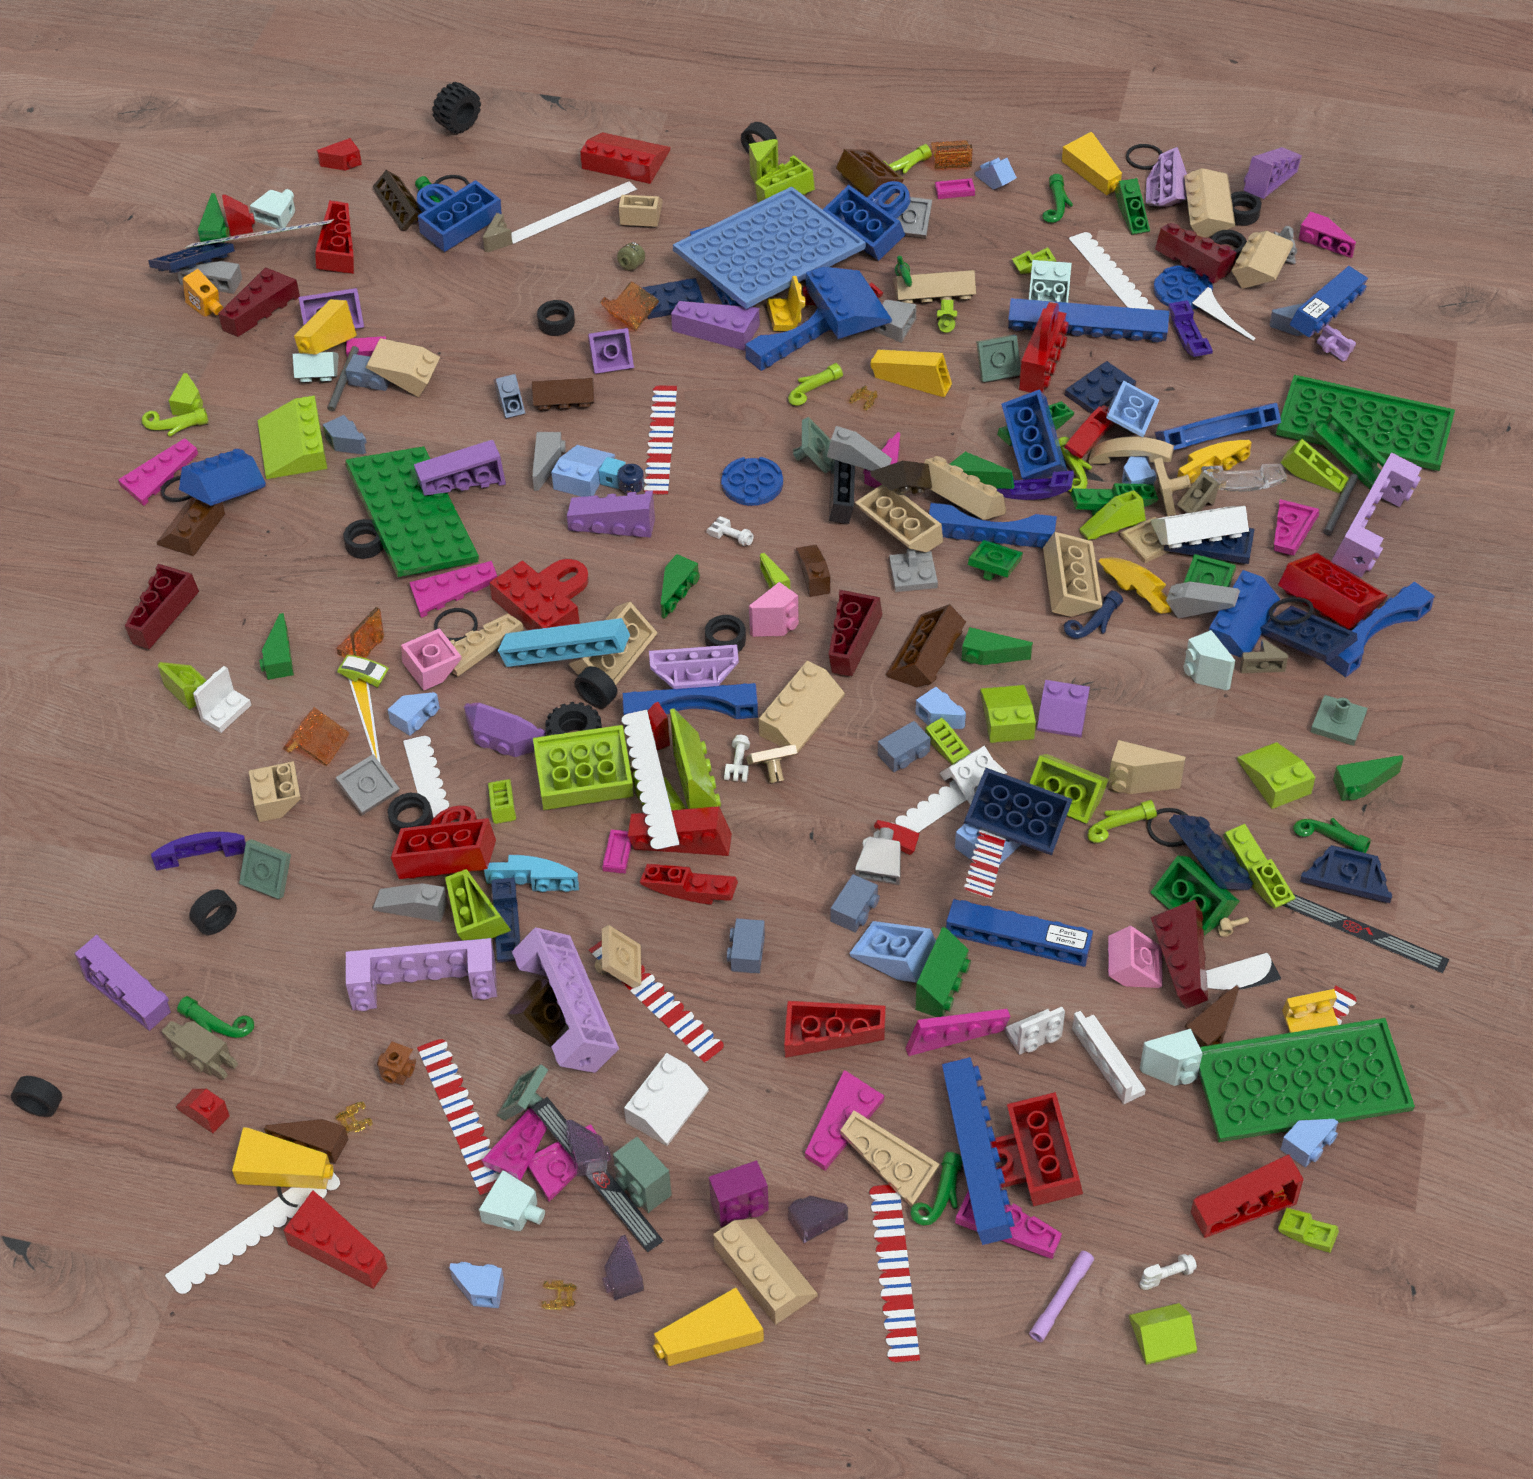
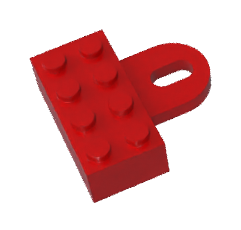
M1049 302L1046 309L1043 308L1021 360L1019 390L1031 393L1040 389L1044 393L1045 388L1050 386V375L1055 374L1056 361H1060L1061 349L1066 347L1067 337H1065L1069 326V322H1066L1067 313L1059 312L1058 303Z
M574 559L556 561L539 573L522 560L489 583L492 600L511 616L519 620L527 630L580 624L578 606L570 599L587 587L589 577L586 566ZM568 573H577L565 582L559 581Z
M453 806L438 813L433 818L431 825L401 828L391 860L399 879L455 874L465 869L468 871H481L488 869L496 838L489 818L477 819L475 811L471 807ZM460 818L459 822H452L453 820Z
M1056 1092L1007 1104L1014 1133L995 1138L996 1141L992 1142V1147H997L999 1157L1008 1160L1006 1165L997 1168H1002L1005 1183L1001 1184V1187L1004 1188L1027 1182L1033 1207L1082 1195L1080 1178Z

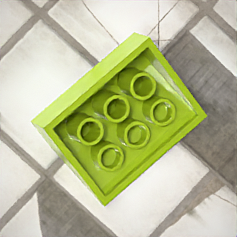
M315 395L293 399L258 419L266 479L328 469Z
M670 709L673 754L687 809L721 807L719 794H714V789H716L715 778L709 775V772L712 771L710 759H705L704 756L707 754L705 741H700L699 733L675 709Z
M623 725L533 738L543 810L634 797Z

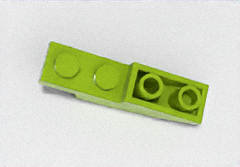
M1245 824L1224 833L1223 837L1234 853L1235 860L1248 872V877L1254 883L1252 885L1253 889L1270 906L1275 909L1295 900L1294 894L1272 859H1266Z

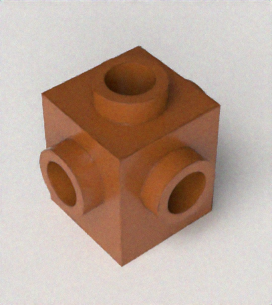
M391 1041L385 1053H382L378 1058L377 1066L381 1078L390 1084L397 1083L403 1086L406 1079L412 1076L415 1069L416 1058L414 1049Z

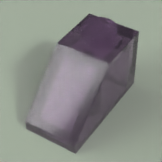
M566 1120L565 1132L576 1176L607 1171V1161L611 1160L608 1145L604 1146L602 1137L573 1120Z
M808 1196L804 1199L795 1200L788 1207V1220L803 1243L847 1221L848 1207L845 1203Z
M626 1235L620 1236L604 1267L606 1277L602 1278L606 1293L611 1292L614 1301L644 1291L643 1278Z

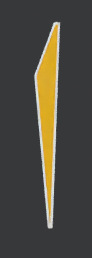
M361 632L355 633L350 655L365 658ZM360 678L357 682L349 679L371 752L380 762L369 684Z

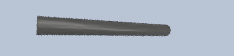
M352 346L327 407L329 411H335L347 382L346 368L353 354H358L359 348L356 346Z
M1350 475L1323 530L1325 535H1331L1358 480L1357 475Z

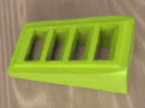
M761 553L760 570L769 588L771 589L780 582L790 589V579L765 553Z
M943 718L938 719L925 728V733L930 737V744L952 765L971 753ZM957 749L959 750V752H957L956 754H954V755L951 754L952 752L956 751Z
M507 779L488 783L493 822L498 824L516 820L511 780Z

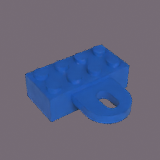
M476 180L457 192L443 184H430L421 188L417 193V205L423 212L418 215L419 231L444 252L490 224L496 213L502 214L501 199ZM429 196H436L441 202H434Z
M896 181L882 184L868 197H865L848 185L823 211L865 241L866 247L864 251L879 261L905 236L901 222L897 218L908 208L911 197L907 187ZM899 193V196L890 204H884L893 194Z

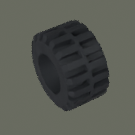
M453 82L443 87L440 93L438 92L432 107V111H434L432 115L437 123L452 133L461 134L465 130L467 131L470 126H473L475 120L478 119V114L481 111V102L477 93L459 82Z
M570 702L568 705L565 703L561 704L560 708L556 707L553 709V713H549L547 716L548 720L545 722L546 736L564 734L574 730L584 731L602 728L601 717L598 715V711L596 709L593 710L589 704L584 706L582 702L578 704Z

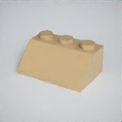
M1269 231L1252 233L1248 237L1232 269L1241 288L1276 280L1294 245L1293 242Z

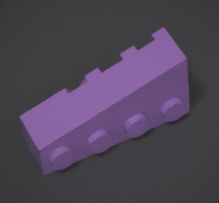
M1281 147L1253 156L1249 171L1244 178V191L1264 199L1298 172L1302 155Z
M679 301L671 313L672 331L744 351L745 344L751 341L760 326L759 308L754 307L745 309L743 306Z
M493 440L414 464L417 480L424 495L446 493L455 488H459L461 491L469 490L470 486L477 485L484 488L489 487V484L492 483L506 485L501 457Z
M653 490L645 491V494L637 495L636 492H629L627 496L608 494L605 498H599L597 495L571 498L567 513L568 530L651 538L655 522Z
M95 935L75 952L85 980L147 1030L150 1031L171 1012L167 1003L169 1002L168 997L162 991H157L146 978H143L98 935Z

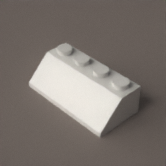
M1229 506L1151 519V524L1161 545H1169V548L1182 547V542L1188 541L1189 545L1200 544L1202 539L1209 538V542L1222 540L1224 535H1229V538L1241 537L1242 532L1249 531L1246 506Z

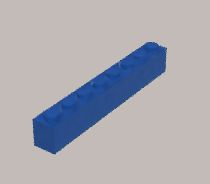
M1011 298L1008 328L1015 331L1032 330L1034 332L1043 308L1046 309L1048 303L1052 301ZM1054 302L1059 304V312L1067 313L1066 322H1069L1067 333L1075 336L1085 334L1093 337L1110 336L1114 339H1121L1122 337L1131 338L1136 341L1148 339L1153 342L1166 341L1169 311Z
M971 1057L942 1064L975 1223L981 1243L985 1245L1013 1238L1010 1227H1014L1015 1223L1012 1212H1007L1006 1205H1010L1007 1190H1002L1001 1184L1005 1183L1002 1168L997 1169L996 1163L1001 1161L997 1147H992V1142L996 1141L992 1126L988 1127L987 1121L991 1120L988 1106H983L982 1102L987 1099L983 1085L979 1086L978 1081L982 1080L979 1066L973 1065Z

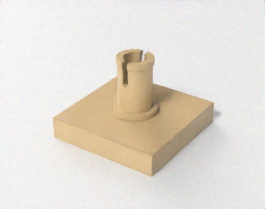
M1162 457L1154 459L1165 510L1167 516H1174L1176 513L1172 498L1173 491L1191 488L1189 476L1187 474L1169 479Z
M796 744L751 753L746 757L748 766L759 763L767 764L770 783L784 781L780 761L797 754Z
M610 925L602 928V959L595 962L597 972L601 973V975L608 972L633 988L640 986L641 945Z

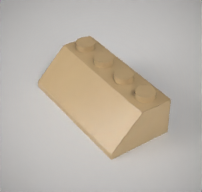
M1203 168L1184 175L1190 224L1194 232L1200 237L1208 238L1218 231L1235 227L1228 175Z
M974 270L911 275V287L905 285L902 276L893 278L896 301L913 303L915 299H921V303L933 302L932 298H940V301L952 300L954 296H959L960 300L971 299V295L976 294Z
M935 456L934 458L925 459L924 463L929 464L932 482L930 490L983 520L1005 514L1004 496L997 492L994 486L981 483L978 477L967 475L963 472V469L951 466L942 457Z
M881 485L855 502V506L909 549L927 553L943 542L942 524L904 494H899L898 491H890L884 485Z
M1054 532L1043 547L1052 612L1073 617L1100 609L1102 607V599L1093 541Z
M631 602L616 606L605 620L623 619L630 633L624 652L574 658L569 665L578 675L586 667H597L608 674L616 685L657 635V631Z
M806 661L759 718V736L781 747L796 744L798 754L845 696V693L826 669Z
M757 1219L734 1220L713 1234L714 1249L775 1325L818 1296L817 1292Z

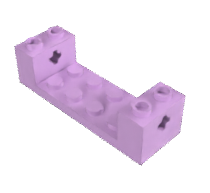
M1393 453L1390 454L1331 561L1332 563L1361 578L1366 570L1371 571L1376 562L1373 558L1378 559L1383 550L1380 544L1384 538L1365 529L1368 522L1365 517L1370 519L1376 508L1372 504L1377 505L1381 498L1398 507L1401 506L1404 500L1408 501L1414 491L1411 487L1415 489L1421 479L1418 476L1422 469L1421 467Z
M535 927L512 953L519 970L548 977L549 984L556 995L557 1003L561 1007L566 1024L569 1026V1029L551 1046L555 1059L560 1067L596 1073L619 1050L617 1042L571 936Z
M491 938L346 952V987L353 1011H366L377 1008V984H392L394 982H415L417 980H438L447 977L461 978L469 976L473 999L485 1000L497 997L496 963Z

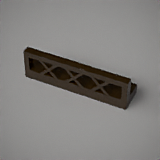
M385 170L373 185V188L401 229L406 231L415 220L418 221V215L423 212L418 208L416 200L401 178ZM386 181L385 189L381 190L380 187ZM393 192V198L389 200L390 193ZM397 203H401L400 211H396ZM409 214V217L403 222L404 215Z

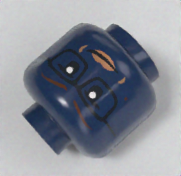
M633 463L625 464L619 468L617 478L620 490L624 493L640 492L645 485L643 469Z

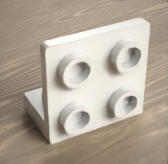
M225 666L215 672L193 694L201 721L219 733H222L251 706L250 699L233 689L228 668Z
M983 746L942 771L940 775L944 781L952 777L971 805L985 767L1000 773L1001 771L986 747Z
M1063 1007L1051 1012L1049 1009H1046L1005 1027V1033L1018 1054L1032 1052L1039 1046L1048 1042L1053 1043L1062 1037L1065 1010Z

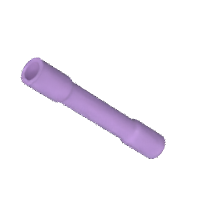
M1081 1251L1074 1261L1067 1277L1044 1313L1040 1315L1029 1332V1335L1038 1342L1044 1341L1061 1309L1093 1263L1094 1257L1090 1253Z

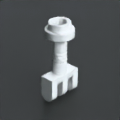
M721 516L711 525L712 527L707 529V533L710 536L719 539L723 534L738 539L739 544L743 546L750 545L754 539V535L750 530L743 529L739 531L731 528L730 520Z
M737 735L732 741V747L736 749L734 763L726 764L724 780L729 781L730 773H734L733 781H738L739 774H742V782H747L749 766L742 764L744 751L749 749L750 741L745 735Z
M1182 1254L1179 1255L1178 1262L1160 1268L1159 1264L1146 1268L1140 1281V1288L1148 1290L1156 1287L1161 1279L1183 1272L1185 1275L1192 1274L1193 1270L1197 1268L1194 1257Z

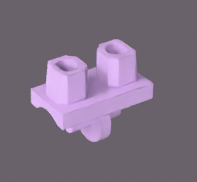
M1329 325L1323 326L1322 334L1316 342L1322 346L1324 352H1331L1342 361L1347 360L1356 345V342L1347 339L1341 335L1339 330L1333 329Z

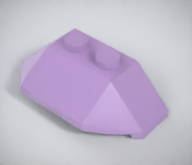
M1177 147L1160 154L1158 162L1153 166L1146 182L1147 206H1172L1187 199L1184 175H1187Z
M737 645L649 651L650 669L673 689L719 686L739 663Z

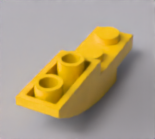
M1250 440L1227 441L1197 450L1188 455V462L1178 469L1177 477L1188 474L1190 484H1192L1203 471L1209 474L1214 470L1219 475L1226 470H1230L1234 465L1248 459L1252 442Z
M1113 557L1100 558L1098 562L1103 566V570L1117 580L1119 587L1124 590H1136L1138 595L1146 598L1151 603V608L1157 613H1170L1172 611L1166 602V595L1162 592L1166 584L1152 572L1124 559Z

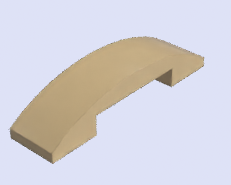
M1146 437L1115 438L1094 446L1089 457V464L1110 463L1111 457L1149 456L1150 462H1154V459L1162 457L1163 462H1171L1174 446L1161 440Z

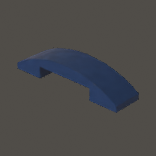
M515 877L491 880L494 907L512 930L496 936L497 963L516 961L512 951L521 941Z

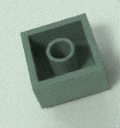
M635 1137L613 1154V1168L616 1173L615 1181L623 1191L626 1189L631 1194L630 1197L638 1208L642 1206L649 1213L672 1196L669 1170L638 1137Z

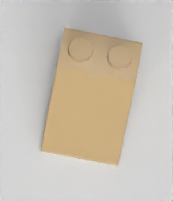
M380 338L365 368L419 397L427 386L440 357L420 346Z
M1118 740L1111 761L1108 789L1127 794L1178 789L1181 786L1186 757Z

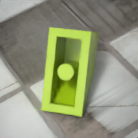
M183 373L169 399L172 415L188 414L203 407V400L200 398L199 390L187 373Z

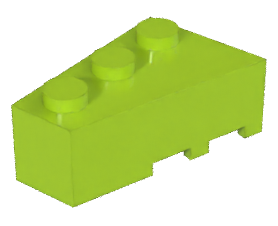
M791 156L790 161L785 165L781 163L777 171L774 173L770 171L755 182L757 202L759 203L790 187H793L802 195L815 190L813 170L796 156Z
M467 869L445 877L456 931L462 941L494 938L512 931Z

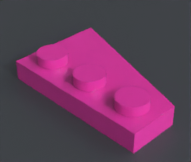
M1280 499L1274 551L1294 556L1318 518L1319 509Z
M529 1108L482 1159L485 1167L499 1173L505 1171L521 1181L547 1129V1126L532 1108Z
M591 1124L576 1132L595 1156L604 1148L603 1142ZM559 1141L535 1153L527 1167L548 1202L581 1171Z

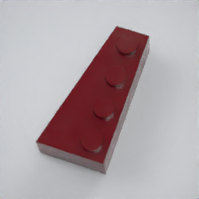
M1168 223L1160 228L1155 250L1172 260H1181V265L1184 267L1195 268L1196 274L1209 276V281L1212 283H1216L1231 272L1237 253L1227 245H1219L1210 238L1200 237L1196 232L1186 231L1175 223Z
M265 267L218 313L222 331L239 337L258 325L257 321L260 319H267L272 316L271 312L277 308L283 309L286 307L287 302L291 299L297 300L300 297L297 280Z
M157 564L155 568L156 574L150 577L148 581L149 587L146 592H142L139 605L134 607L125 624V629L132 644L150 649L199 593L192 573Z
M839 590V602L836 607L837 614L836 619H834L829 660L832 673L852 677L883 614L880 597Z
M1196 900L1150 917L1177 995L1185 1009L1209 1000L1207 972L1205 970L1206 956L1203 943L1204 930L1202 929L1203 913Z

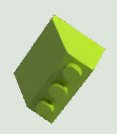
M1044 754L1038 758L1030 784L1073 799L1067 816L1087 824L1102 799L1109 779L1051 755Z

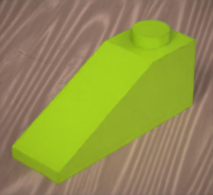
M1303 439L1292 446L1280 462L1296 477L1336 493L1342 491L1349 479Z

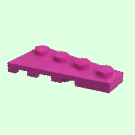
M184 438L118 479L119 484L139 503L145 506L152 494L156 495L161 490L160 487L174 477L173 474L177 470H182V467L186 466L198 455L197 448Z
M492 561L409 583L420 617L422 618L428 615V611L435 608L439 610L445 607V603L455 599L458 601L464 598V595L470 591L475 593L489 586V582L495 579L497 574Z
M1008 1009L917 1020L905 1049L908 1056L993 1033H999L1004 1031L1011 1016Z
M844 1070L805 1151V1158L826 1171L849 1143L840 1134V1130L852 1112L856 1111L869 1119L883 1103L884 1095Z
M968 1190L956 1216L955 1224L977 1231ZM1016 1204L1006 1205L1007 1212H1012L1015 1226L1010 1227L1013 1238L1001 1241L1053 1259L1062 1233L1037 1217H1030L1023 1213L1022 1208Z

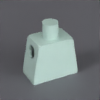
M285 189L283 193L269 190L250 205L255 221L277 229L285 228L295 213L294 194L289 189Z
M505 1171L501 1172L479 1209L483 1223L514 1231H521L527 1220L540 1224L545 1216V1210L536 1206L537 1196L534 1189Z

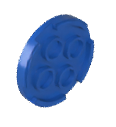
M1180 265L1164 269L1163 273L1155 278L1153 289L1156 298L1168 307L1169 303L1188 300L1191 308L1196 309L1199 307L1194 305L1193 302L1208 287L1213 290V284L1209 281V276L1205 274L1200 276L1196 274V270L1191 269L1192 267L1186 268Z
M745 457L732 461L723 470L721 479L722 490L730 500L738 504L747 506L762 505L772 501L780 494L783 488L782 471L775 462L767 458L745 459Z

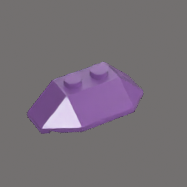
M466 703L464 706L466 721L474 741L483 748L496 750L503 755L518 757L534 752L533 738L546 736L545 730L537 729L532 723L517 715L482 703Z

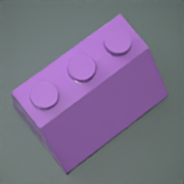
M357 288L299 297L304 325L330 299L346 300L355 329L364 327Z

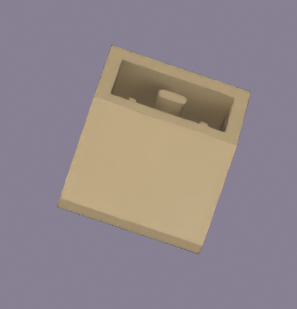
M621 195L619 203L620 225L658 227L662 199L656 196Z
M294 761L249 771L254 806L259 822L282 818L301 799Z

